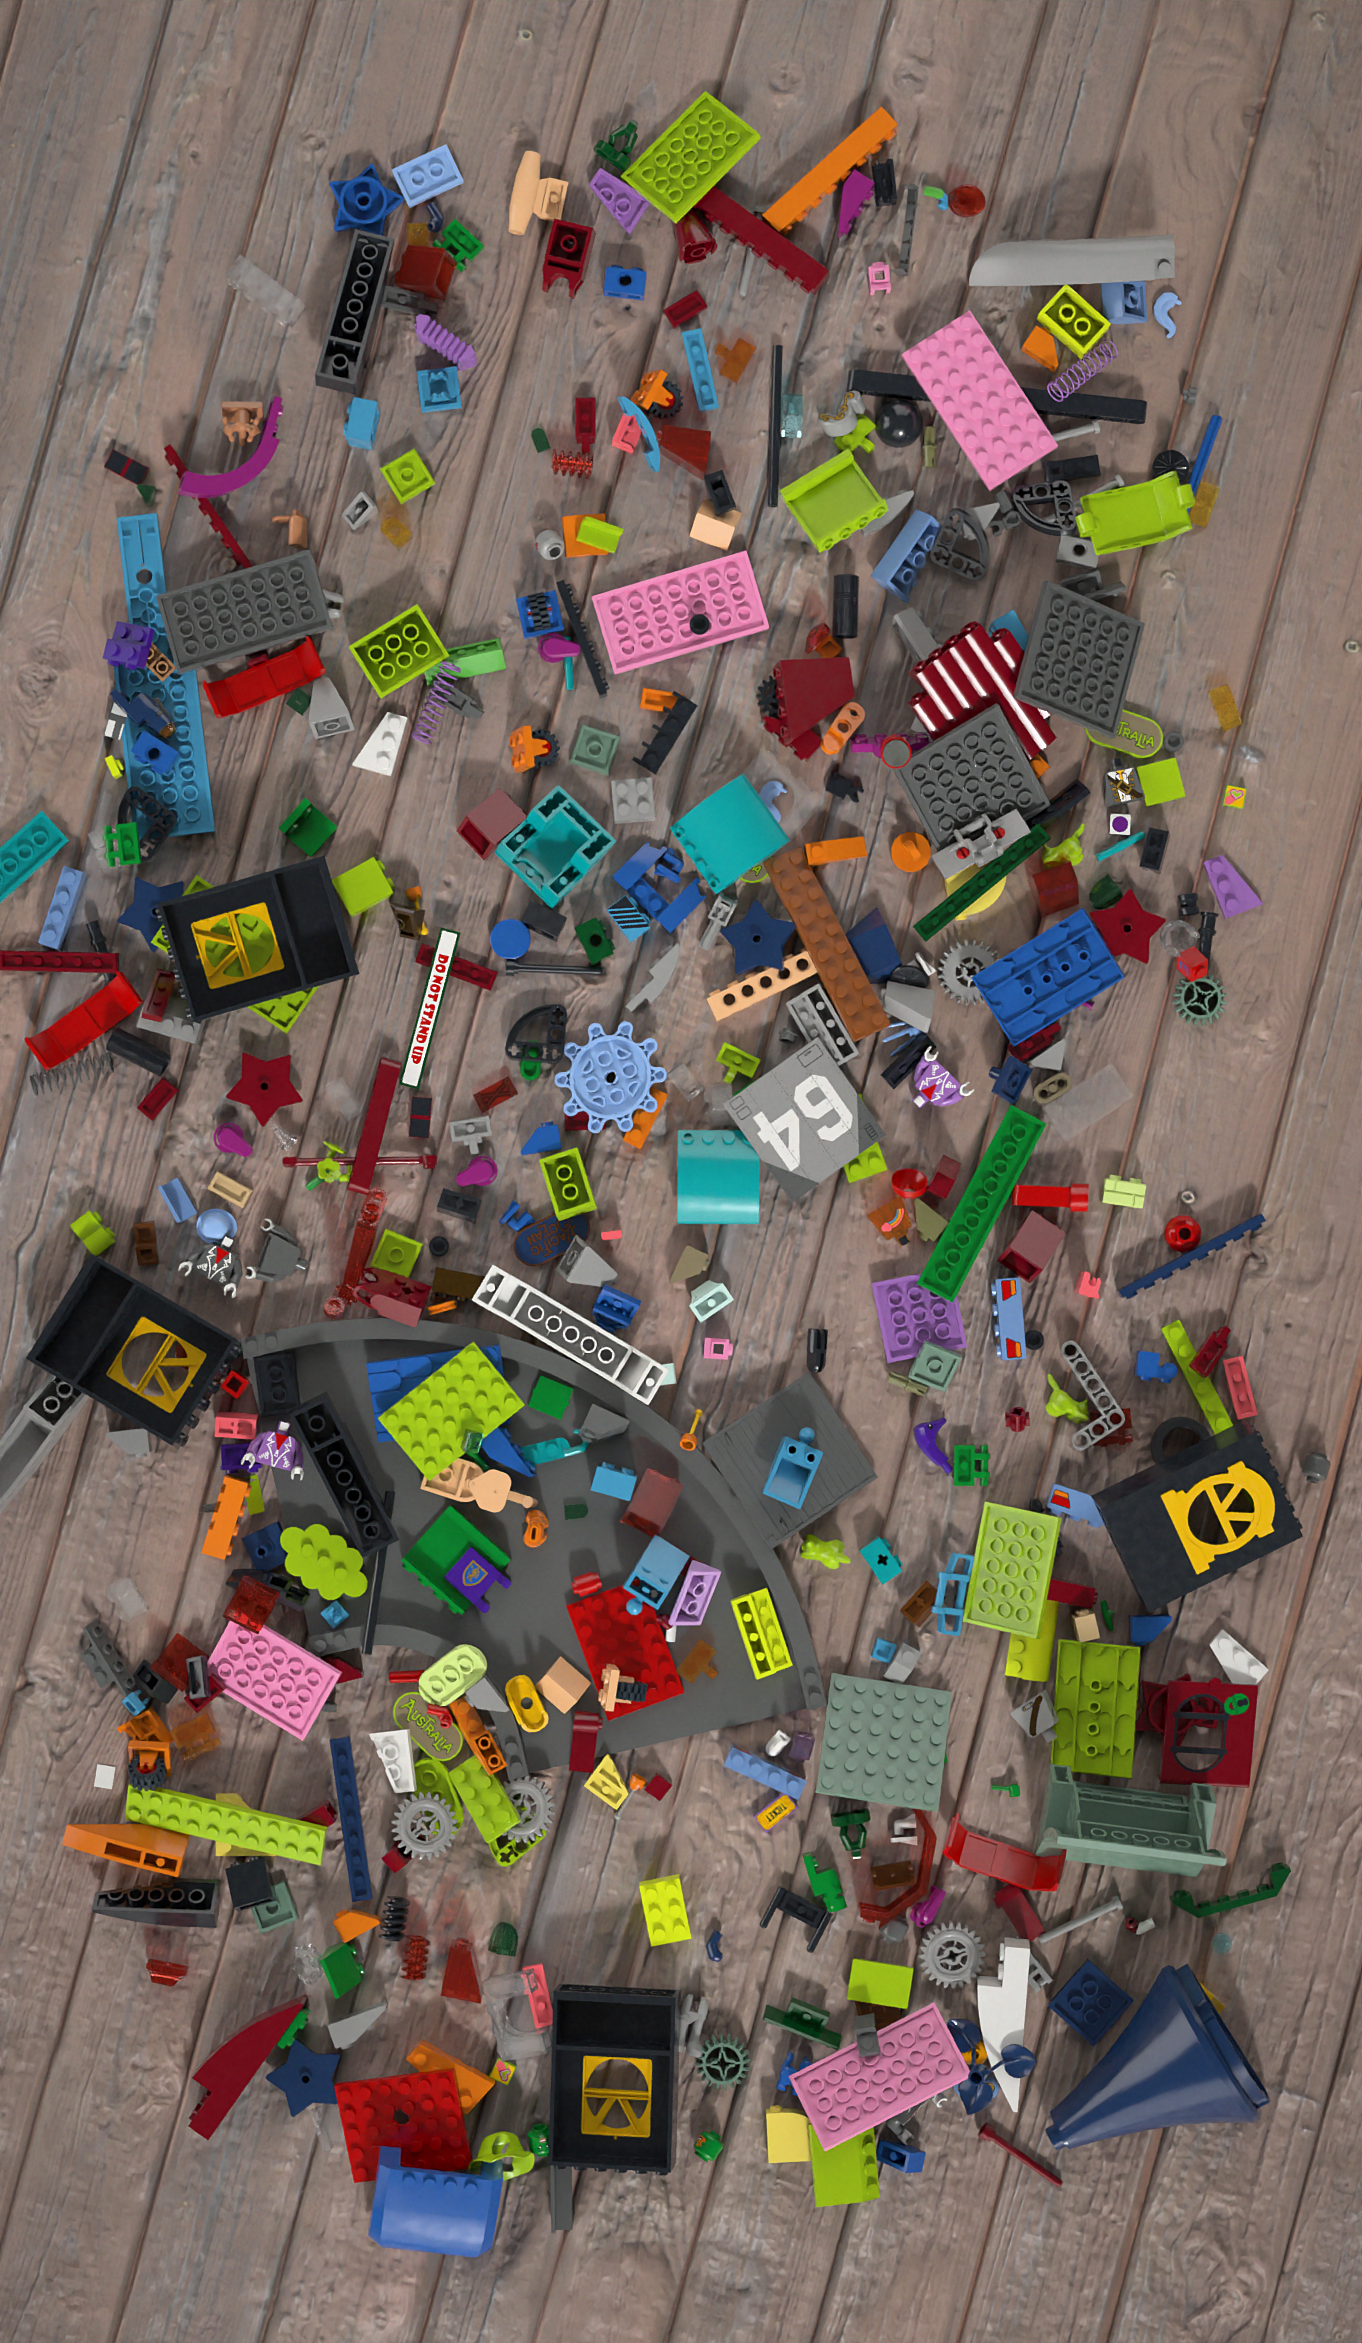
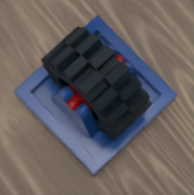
M556 590L516 598L524 639L564 631Z

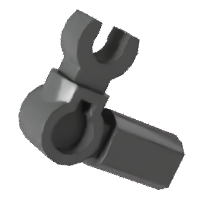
M1002 490L993 496L995 501L999 502L1002 514L1006 515L1001 518L1000 522L992 521L989 524V528L993 526L999 528V531L993 534L994 537L1000 536L1005 529L1008 531L1011 528L1018 527L1021 522L1019 513L1013 510L1015 507L1006 490Z

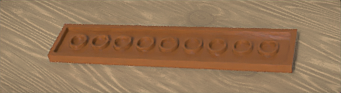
M799 846L765 861L763 865L791 921L795 923L796 930L853 1043L889 1027L891 1024L810 865H808L801 847Z

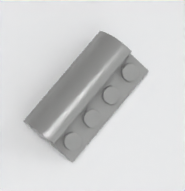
M820 983L785 1003L807 1042L810 1043L818 1037L838 1066L860 1054Z

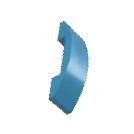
M624 396L616 397L624 415L627 417L634 415L648 444L649 450L643 452V455L651 471H659L660 451L650 422L632 401Z

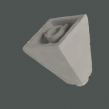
M317 678L313 682L308 719L315 739L355 730L349 711L330 678Z
M575 1235L556 1268L559 1274L569 1283L603 1287L604 1284L613 1286L618 1280L617 1273L578 1235Z

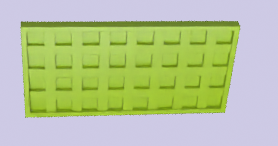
M196 875L182 896L214 886ZM235 914L251 971L254 974L269 962L273 954V934L268 925L258 917L249 914ZM227 917L219 920L210 930L213 933L233 937ZM160 928L151 943L168 954L167 948H170L169 940H164ZM206 940L205 942L206 956L213 967H217L236 947L211 940ZM239 956L223 971V974L231 977L244 976ZM319 986L255 1004L248 1008L287 1034Z

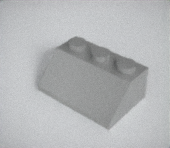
M911 607L893 616L891 624L916 663L921 660L927 659L934 649L942 647V645H937L934 641L935 635L930 627L926 628L923 624L924 618L920 611H915Z
M171 995L162 1022L141 1018L145 1005L144 1002L136 1027L193 1044H199L206 1019L197 1022L188 1019L185 1007H188L186 999L182 1000L180 997Z

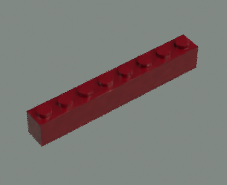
M713 186L692 207L695 212L697 210L701 212L704 219L708 222H715L719 225V229L726 235L730 233L734 236L738 244L751 248V252L756 257H763L767 260V264L772 269L782 271L786 279L800 284L799 287L805 293L809 294L811 292L815 295L828 279L829 270L716 187Z

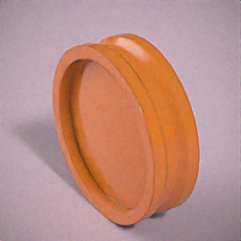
M455 1300L427 1307L429 1315L457 1308Z

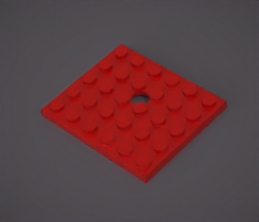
M454 2068L335 2084L334 2087L354 2183L376 2180L380 2146L401 2148L400 2166L448 2172L468 2169L470 2162L473 2161ZM397 2110H403L404 2113L409 2115V2121L405 2124L398 2123L394 2118V2113Z

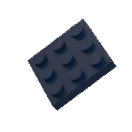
M1087 1958L1047 2005L1092 2046H1095L1134 2002V1999Z

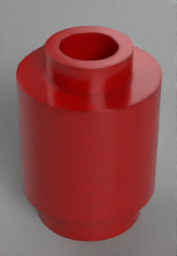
M589 1572L574 1577V1582L571 1583L574 1594H579L580 1597L594 1593L599 1588H602L598 1572Z

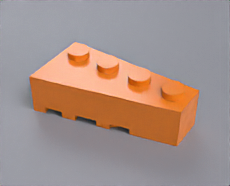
M231 1474L225 1475L201 1553L225 1560L226 1555H231L234 1544L230 1542L232 1536H237L240 1525L236 1524L238 1516L243 1517L246 1505L242 1503L244 1497H249L252 1486L248 1485L250 1480Z
M423 2039L408 2053L406 2059L419 2072L454 2068L462 2109L466 2115L495 2084L494 2079L480 2072L477 2068L463 2063L462 2060L452 2057Z

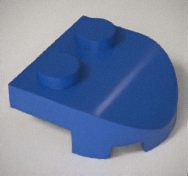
M604 1284L595 1301L592 1315L597 1320L596 1324L606 1331L615 1332L616 1329L622 1328L625 1330L631 1325V1321L640 1307L641 1300Z

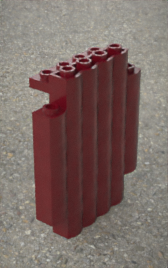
M976 621L970 622L960 630V633L948 638L942 647L934 649L927 659L921 660L914 665L908 673L911 679L917 682L923 689L922 692H917L912 696V700L908 702V705L933 741L996 703L1000 706L1028 761L1057 738L1045 721V718L1052 715L1051 713L1013 698L1024 651L1010 630L1004 627L994 631L990 638L980 623Z

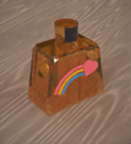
M901 1196L896 1197L866 1215L886 1241L895 1237L900 1247L910 1242L905 1230L912 1227Z

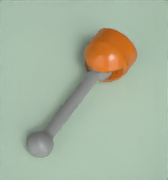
M632 1774L629 1780L631 1790L619 1811L614 1814L616 1820L622 1818V1812L634 1791L642 1790L647 1781L640 1775Z

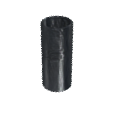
M838 574L834 576L832 636L840 639L857 638L859 576Z
M116 1027L112 1032L106 1045V1050L159 1077L165 1072L172 1056L170 1053L153 1044L151 1045V1043L149 1044V1042L119 1027Z

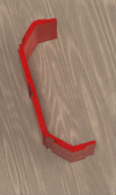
M307 636V641L294 650L224 680L210 683L202 681L203 688L216 718L220 719L247 711L271 699L303 687L325 674L326 670L312 638Z
M122 971L116 972L117 976L106 987L49 1028L31 1038H24L26 1044L46 1071L74 1056L95 1039L127 1018L144 1002Z
M959 1813L951 1818L942 1853L948 1859L953 1860L956 1865L1027 1890L1056 1891L1058 1889L1067 1850L1064 1849L1060 1855L1035 1856L1034 1853L967 1831L958 1822Z

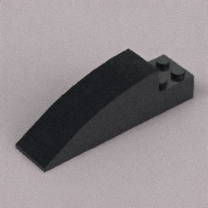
M355 229L315 372L316 386L356 395L363 368L367 369L377 329L381 301L387 283L395 241L394 238Z
M327 1391L291 1408L289 1416L362 1558L398 1541V1535L346 1423H342Z

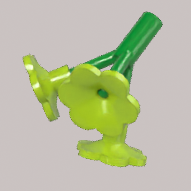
M324 1141L323 1144L329 1148L326 1155L327 1158L317 1164L318 1176L305 1185L307 1190L311 1191L322 1182L332 1183L336 1180L349 1182L352 1165L347 1166V1172L341 1174L339 1171L340 1164L333 1162L331 1159L335 1157L336 1153L346 1154L347 1151L328 1141Z

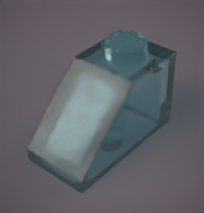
M783 394L781 437H802L803 395Z

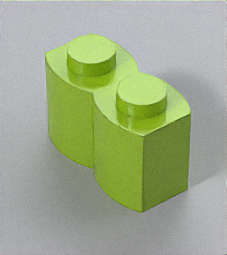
M89 1210L70 1226L89 1251L98 1257L116 1242L114 1239L116 1235L110 1227L105 1228L101 1223L103 1218L97 1211L93 1213L92 1210Z

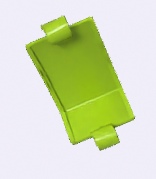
M1171 471L1149 482L1082 496L1080 501L1084 513L1076 516L1075 520L1080 537L1091 536L1095 554L1103 555L1166 541L1192 529L1187 509L1194 506L1196 501L1191 484L1180 486L1177 472Z

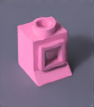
M884 262L872 263V266L868 267L870 295H874L875 290L886 289V294L891 291L889 265H884Z
M705 1337L703 1358L728 1360V1355L732 1356L733 1344L729 1343V1339Z

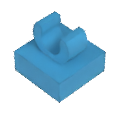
M335 1600L321 1612V1615L333 1629L350 1615L338 1600Z
M142 1690L130 1693L121 1701L134 1717L145 1708L144 1705L149 1701L148 1698L144 1701L138 1699V1695Z

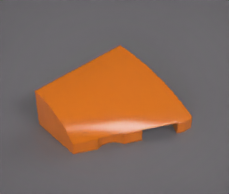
M152 1706L116 1728L118 1732L122 1733L124 1731L133 1737L132 1740L171 1743L174 1740Z

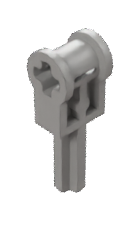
M720 892L708 915L711 921L698 944L700 948L707 951L710 949L721 926H727L739 900L736 899L734 901L724 896L723 892Z

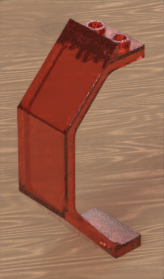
M912 1808L925 1831L916 1883L886 1906L859 1902V1916L863 1918V1921L875 1923L876 1920L878 1929L927 1894L937 1836L921 1809Z

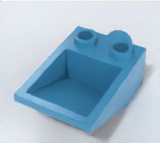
M809 1427L800 1430V1442L787 1436L782 1437L762 1492L797 1509H801L824 1453L807 1446L815 1439V1433ZM790 1446H793L795 1448V1452L793 1454H791L788 1450ZM809 1454L813 1455L812 1462L807 1460Z
M655 1534L622 1586L636 1596L627 1602V1611L632 1615L639 1614L643 1608V1601L658 1610L687 1562L689 1555ZM635 1579L640 1580V1585L637 1587L632 1584ZM652 1590L657 1591V1596L654 1598L650 1596Z

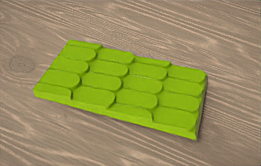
M1059 1639L1054 1705L1059 1721L1053 1725V1730L1058 1737L1052 1740L1051 1764L1070 1766L1073 1773L1132 1779L1140 1647Z

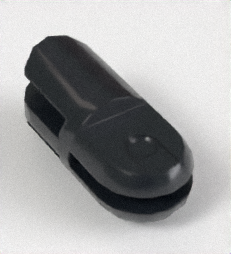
M808 1329L806 1363L809 1371L813 1373L822 1372L825 1368L827 1329Z

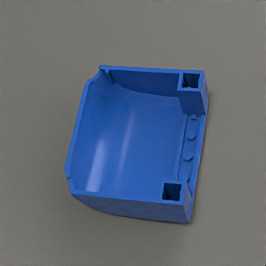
M380 2146L368 2227V2236L382 2248L471 2258L478 2257L491 2249L503 2182L502 2160L499 2159L491 2163L482 2161L480 2175L400 2166L401 2148Z

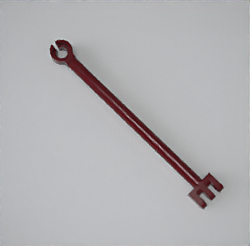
M437 1156L378 1157L376 1165L419 1164L423 1165V1169H435ZM284 1157L282 1164L285 1168L317 1166L325 1158ZM335 1157L331 1159L333 1162H338L340 1166L353 1165L355 1157Z

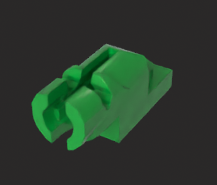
M810 1852L803 1853V1860L814 1896L823 1894L821 1897L828 1908V1912L845 1909L847 1907L845 1897L837 1895L842 1892L838 1873L832 1867L816 1871L815 1869L819 1868L816 1856L811 1857Z

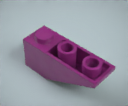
M855 169L843 185L838 228L839 238H841L843 233L848 234L853 225L851 221L854 217L858 218L864 209L862 207L865 200L870 201L875 193V190H873L874 182Z

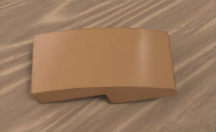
M151 643L146 666L163 682L176 669V666Z

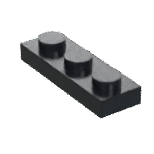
M923 1032L880 1076L892 1089H895L916 1068V1065L925 1055L927 1048L931 1046L929 1051L931 1053L936 1048V1045Z

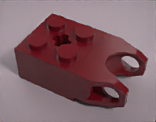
M554 218L542 268L544 279L543 292L548 293L556 279L566 278L569 280V297L575 299L577 291L584 283L596 236L594 228ZM573 242V248L568 249L567 244L570 245Z
M363 1269L360 1278L363 1283L356 1284L353 1296L366 1306L378 1310L377 1314L416 1328L427 1304L432 1286L384 1269ZM365 1274H373L376 1281L368 1280ZM364 1289L369 1292V1295L362 1296L358 1293V1290Z

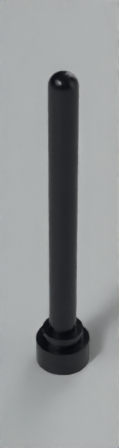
M506 960V976H514L518 972L601 975L603 973V968L519 964L515 960Z

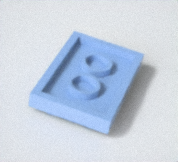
M446 144L392 169L395 180L409 208L464 183Z

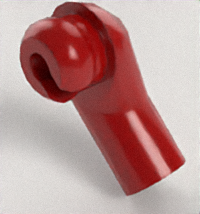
M428 1705L427 1714L436 1715L441 1722L442 1728H450L453 1723V1717L449 1710L443 1706Z

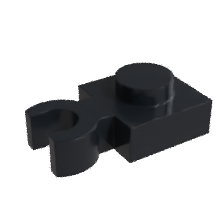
M835 772L826 792L842 800L848 795L852 802L858 803L859 799L854 797V793L860 792L863 794L864 790L861 787H851L852 780Z

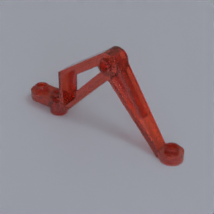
M373 1188L366 1196L358 1217L343 1282H341L340 1286L336 1285L333 1295L326 1299L323 1311L329 1318L336 1319L341 1317L344 1313L345 1305L352 1306L353 1303L356 1304L358 1301L353 1296L356 1284H359L363 1269H365L374 1246L377 1227L387 1203V1193L383 1189Z

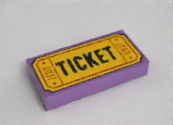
M782 1793L753 1817L767 1833L794 1812L798 1806L789 1795Z

